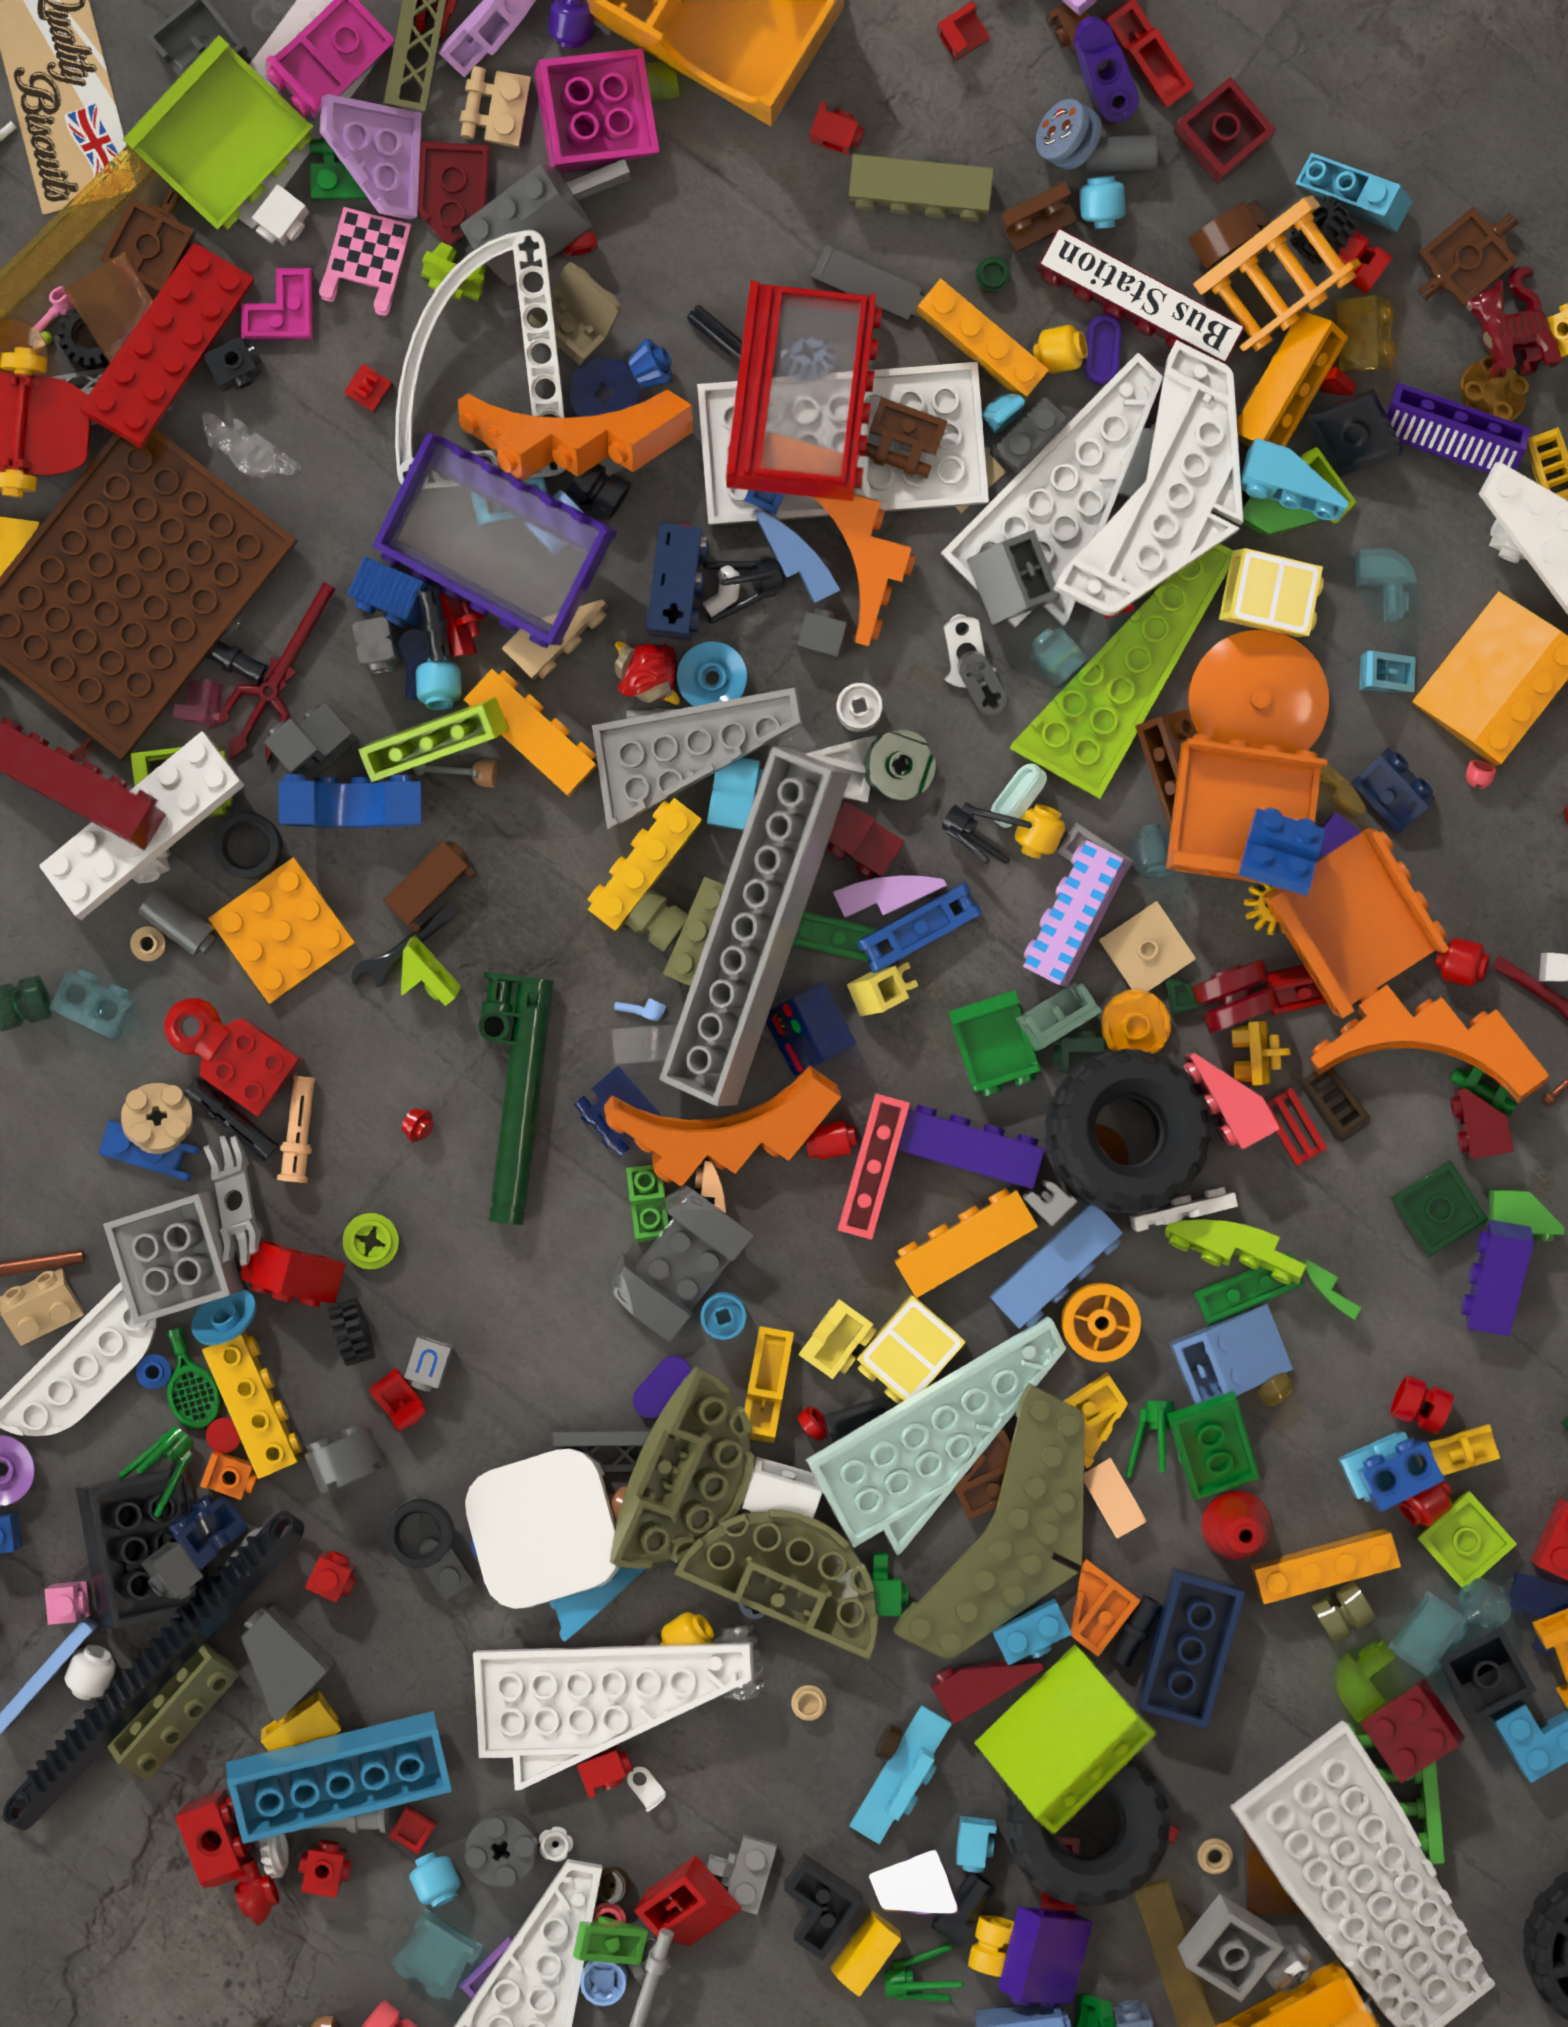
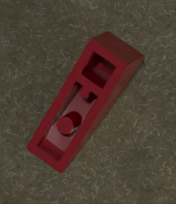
M1039 1658L1021 1659L1011 1665H1008L1007 1661L963 1664L956 1668L949 1665L934 1675L935 1681L931 1683V1688L955 1725L1044 1670V1667Z

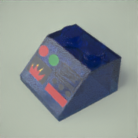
M825 982L771 1009L766 1020L794 1077L803 1073L809 1066L814 1067L857 1044Z

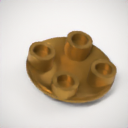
M1487 355L1483 359L1472 363L1464 371L1460 381V394L1464 405L1508 421L1516 419L1523 411L1526 403V393L1529 390L1527 379L1519 375L1514 368L1508 369L1504 378L1490 379L1489 370L1493 365L1491 355Z

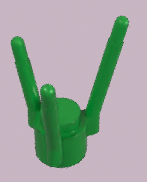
M1146 1400V1409H1139V1423L1125 1474L1127 1479H1131L1133 1476L1147 1422H1149V1429H1158L1159 1472L1164 1473L1166 1471V1429H1170L1166 1414L1177 1411L1174 1410V1401ZM1175 1443L1179 1463H1181V1459Z
M174 1425L155 1444L118 1475L120 1479H124L135 1469H137L138 1474H142L161 1456L172 1463L176 1459L180 1460L155 1510L154 1516L157 1518L161 1516L186 1464L194 1456L189 1451L194 1444L193 1440Z
M951 1943L906 1960L893 1961V1969L884 1970L887 1998L897 1997V2000L913 1999L950 2002V1995L915 1992V1990L962 1988L964 1986L963 1981L915 1982L913 1970L906 1971V1968L951 1951L953 1945Z

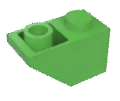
M1249 496L1242 508V525L1265 538L1314 526L1319 520L1312 512L1303 509H1288L1283 507L1280 502L1268 498L1257 499Z
M1488 1190V1219L1531 1227L1534 1241H1554V1235H1564V1227L1530 1191Z

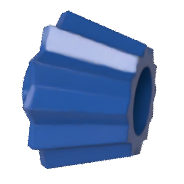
M645 339L628 358V363L634 377L643 387H651L673 381V374L670 370L672 360L664 347L659 348L652 339Z

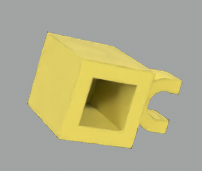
M908 962L883 968L875 973L871 971L847 984L860 1017L884 1012L909 999L907 990L916 988L918 984L916 980L906 983L903 981V972L911 968Z

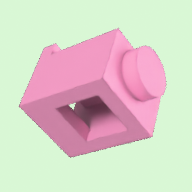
M88 1581L56 1583L45 1589L48 1625L73 1623L82 1617L91 1616Z

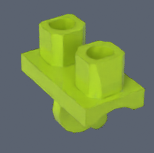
M441 242L432 253L426 251L422 259L424 265L421 277L430 280L428 287L434 290L437 289L449 272L457 265L453 263L456 259L457 251L452 246ZM486 263L469 275L451 297L460 301L462 296L478 302L483 293Z

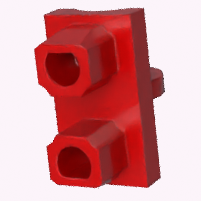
M445 593L440 594L444 616L448 617L449 626L446 629L452 655L454 657H469L477 654L473 638L480 636L477 623L486 619L485 615L479 612L473 613V609L469 607L470 602L462 603L460 596L456 599Z

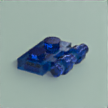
M619 1065L591 1088L600 1098L595 1105H592L585 1096L581 1097L574 1104L582 1114L580 1118L586 1125L590 1123L603 1138L601 1141L607 1149L611 1147L619 1158L630 1149L621 1138L626 1132L620 1134L614 1131L601 1115L604 1111L605 1103L612 1095L637 1109L662 1116Z

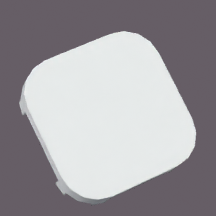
M575 1449L554 1450L490 1470L477 1477L469 1487L465 1500L466 1516L480 1568L490 1595L501 1605L513 1609L531 1608L579 1592L601 1587L611 1582V1579L619 1571L620 1566L610 1563L616 1524L602 1477L605 1474L599 1462H596L587 1453Z

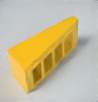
M1559 427L1530 437L1525 452L1537 484L1549 491L1550 488L1565 482L1568 485V452ZM1552 443V449L1542 453L1538 452L1537 447ZM1557 456L1559 462L1543 467L1541 461ZM1562 469V476L1547 481L1546 474ZM1568 489L1555 493L1568 501Z

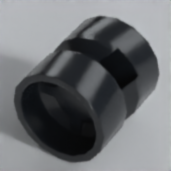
M598 463L579 477L574 476L566 495L581 506L590 504L592 513L609 522L623 503L632 484L616 473L607 475L606 467Z

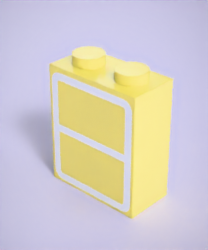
M1246 548L1233 550L1219 620L1278 632L1295 638L1310 636V631L1314 629L1317 621V613L1314 611L1316 600L1321 594L1324 585V579L1321 576L1323 567Z
M911 1294L858 1354L857 1360L861 1364L857 1369L872 1382L876 1378L881 1380L887 1386L884 1392L899 1405L926 1389L966 1342Z

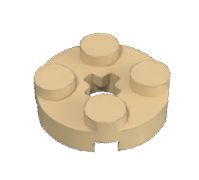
M164 1083L143 1085L129 1092L126 1097V1102L121 1111L123 1132L130 1142L132 1141L147 1153L161 1154L172 1151L180 1145V1142L191 1131L193 1123L191 1105L183 1095L182 1090L175 1085ZM153 1111H160L161 1114H166L167 1118L161 1120V1125L154 1126L153 1120H147V1117L152 1115Z

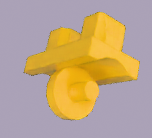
M1267 1021L1248 1022V1026L1232 1029L1233 1047H1250L1251 1061L1234 1062L1235 1080L1252 1082V1086L1271 1084L1270 1062L1271 1070L1281 1069V1055H1291L1290 1048H1280L1279 1034L1269 1035L1268 1046Z
M1490 1424L1428 1442L1429 1448L1443 1476L1500 1459Z

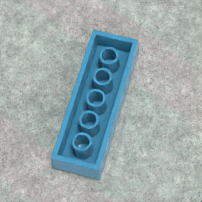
M434 1711L226 1762L227 1782L243 1844L452 1792Z

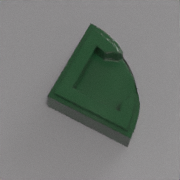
M1176 979L1165 980L1171 1014L1207 1008L1206 1005L1197 1004L1191 989L1192 985Z

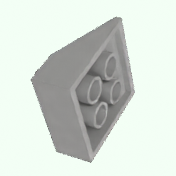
M213 1190L103 1224L134 1325L244 1291L242 1281L239 1279L240 1275L235 1259L233 1258L232 1262L223 1263L222 1261L224 1242L219 1231L222 1228Z

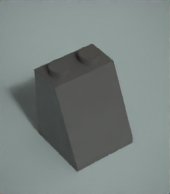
M275 1602L269 1609L262 1605L244 1624L248 1631L241 1638L271 1715L278 1723L324 1676L336 1660Z

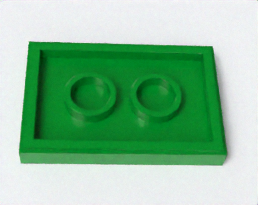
M1234 1391L1166 1414L1194 1502L1261 1478Z

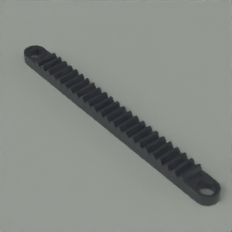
M282 1511L275 1515L256 1536H248L246 1538L248 1543L246 1547L238 1546L236 1548L238 1555L227 1558L229 1564L227 1567H218L219 1575L207 1579L210 1585L198 1589L200 1596L188 1599L190 1606L179 1609L181 1616L169 1620L171 1623L170 1628H161L162 1636L150 1640L151 1648H142L140 1650L143 1656L131 1660L133 1667L122 1670L123 1678L113 1679L114 1687L105 1690L103 1693L105 1697L103 1699H94L95 1707L93 1709H85L83 1711L85 1718L74 1721L76 1728L74 1730L66 1729L64 1731L66 1738L55 1741L57 1748L55 1750H46L47 1758L35 1762L38 1768L26 1772L28 1779L14 1792L5 1804L3 1819L7 1824L24 1831L32 1827L294 1549L304 1534L303 1521L288 1511ZM290 1524L286 1534L283 1537H281V1534L285 1527ZM26 1804L23 1813L18 1817L20 1810Z

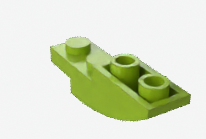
M1207 1219L1184 1220L1170 1223L1165 1229V1237L1170 1239L1169 1244L1186 1252L1189 1248L1202 1254L1200 1257L1202 1260L1217 1267H1220L1221 1263L1229 1266L1235 1254L1240 1256L1239 1261L1242 1264L1253 1269H1258L1261 1266L1271 1271V1276L1274 1279L1290 1285L1291 1282L1300 1283L1307 1266L1276 1251L1280 1237L1244 1224Z

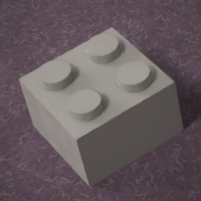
M1219 1893L1178 1945V1950L1186 1968L1240 2002L1244 2000L1284 1949L1273 1926Z

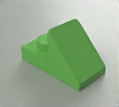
M599 1916L597 1922L580 1921L572 1956L581 1961L641 1965L648 1930L604 1916Z

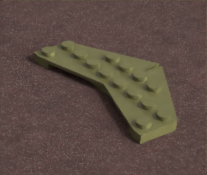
M1030 1383L1027 1384L1019 1399L1016 1412L1018 1420L996 1511L985 1532L918 1603L913 1602L904 1611L893 1629L896 1635L942 1658L950 1659L956 1657L1079 1573L1076 1569L1053 1558L1054 1552L1082 1566L1085 1419L1083 1414L1071 1404Z

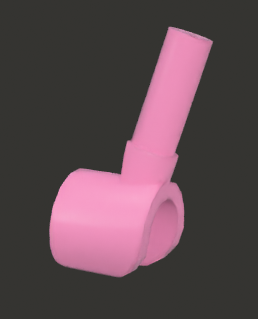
M57 287L50 293L49 300L53 306L34 326L39 333L59 314L67 315L66 311L69 308L74 310V301L64 287Z

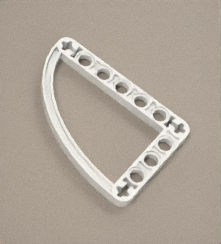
M524 230L506 234L485 243L468 254L449 272L424 308L409 344L398 390L395 449L397 476L401 484L405 479L404 472L409 470L410 464H412L415 458L413 457L412 446L415 391L421 362L436 321L450 297L469 275L493 257L510 250L514 252L532 416L542 417L546 414H553L557 418H565L546 244L541 234L535 230ZM525 236H531L533 242H539V249H535L533 255L534 261L542 259V267L529 266L521 269L520 261L528 262L527 252L519 248V244L525 242ZM533 271L543 277L544 284L540 291L530 292L524 287L523 278L527 273ZM539 307L545 310L548 316L546 325L541 328H534L528 323L527 314L532 308ZM538 343L548 345L552 352L550 360L543 364L534 361L531 355L533 346ZM544 378L551 380L556 387L555 394L548 399L539 397L535 391L536 383ZM496 450L471 451L480 457L490 458L493 464L498 466ZM548 464L529 478L556 476L566 469L559 466L556 469H551V465ZM433 470L436 482H429V475L422 489L460 486V484L442 478L440 473Z

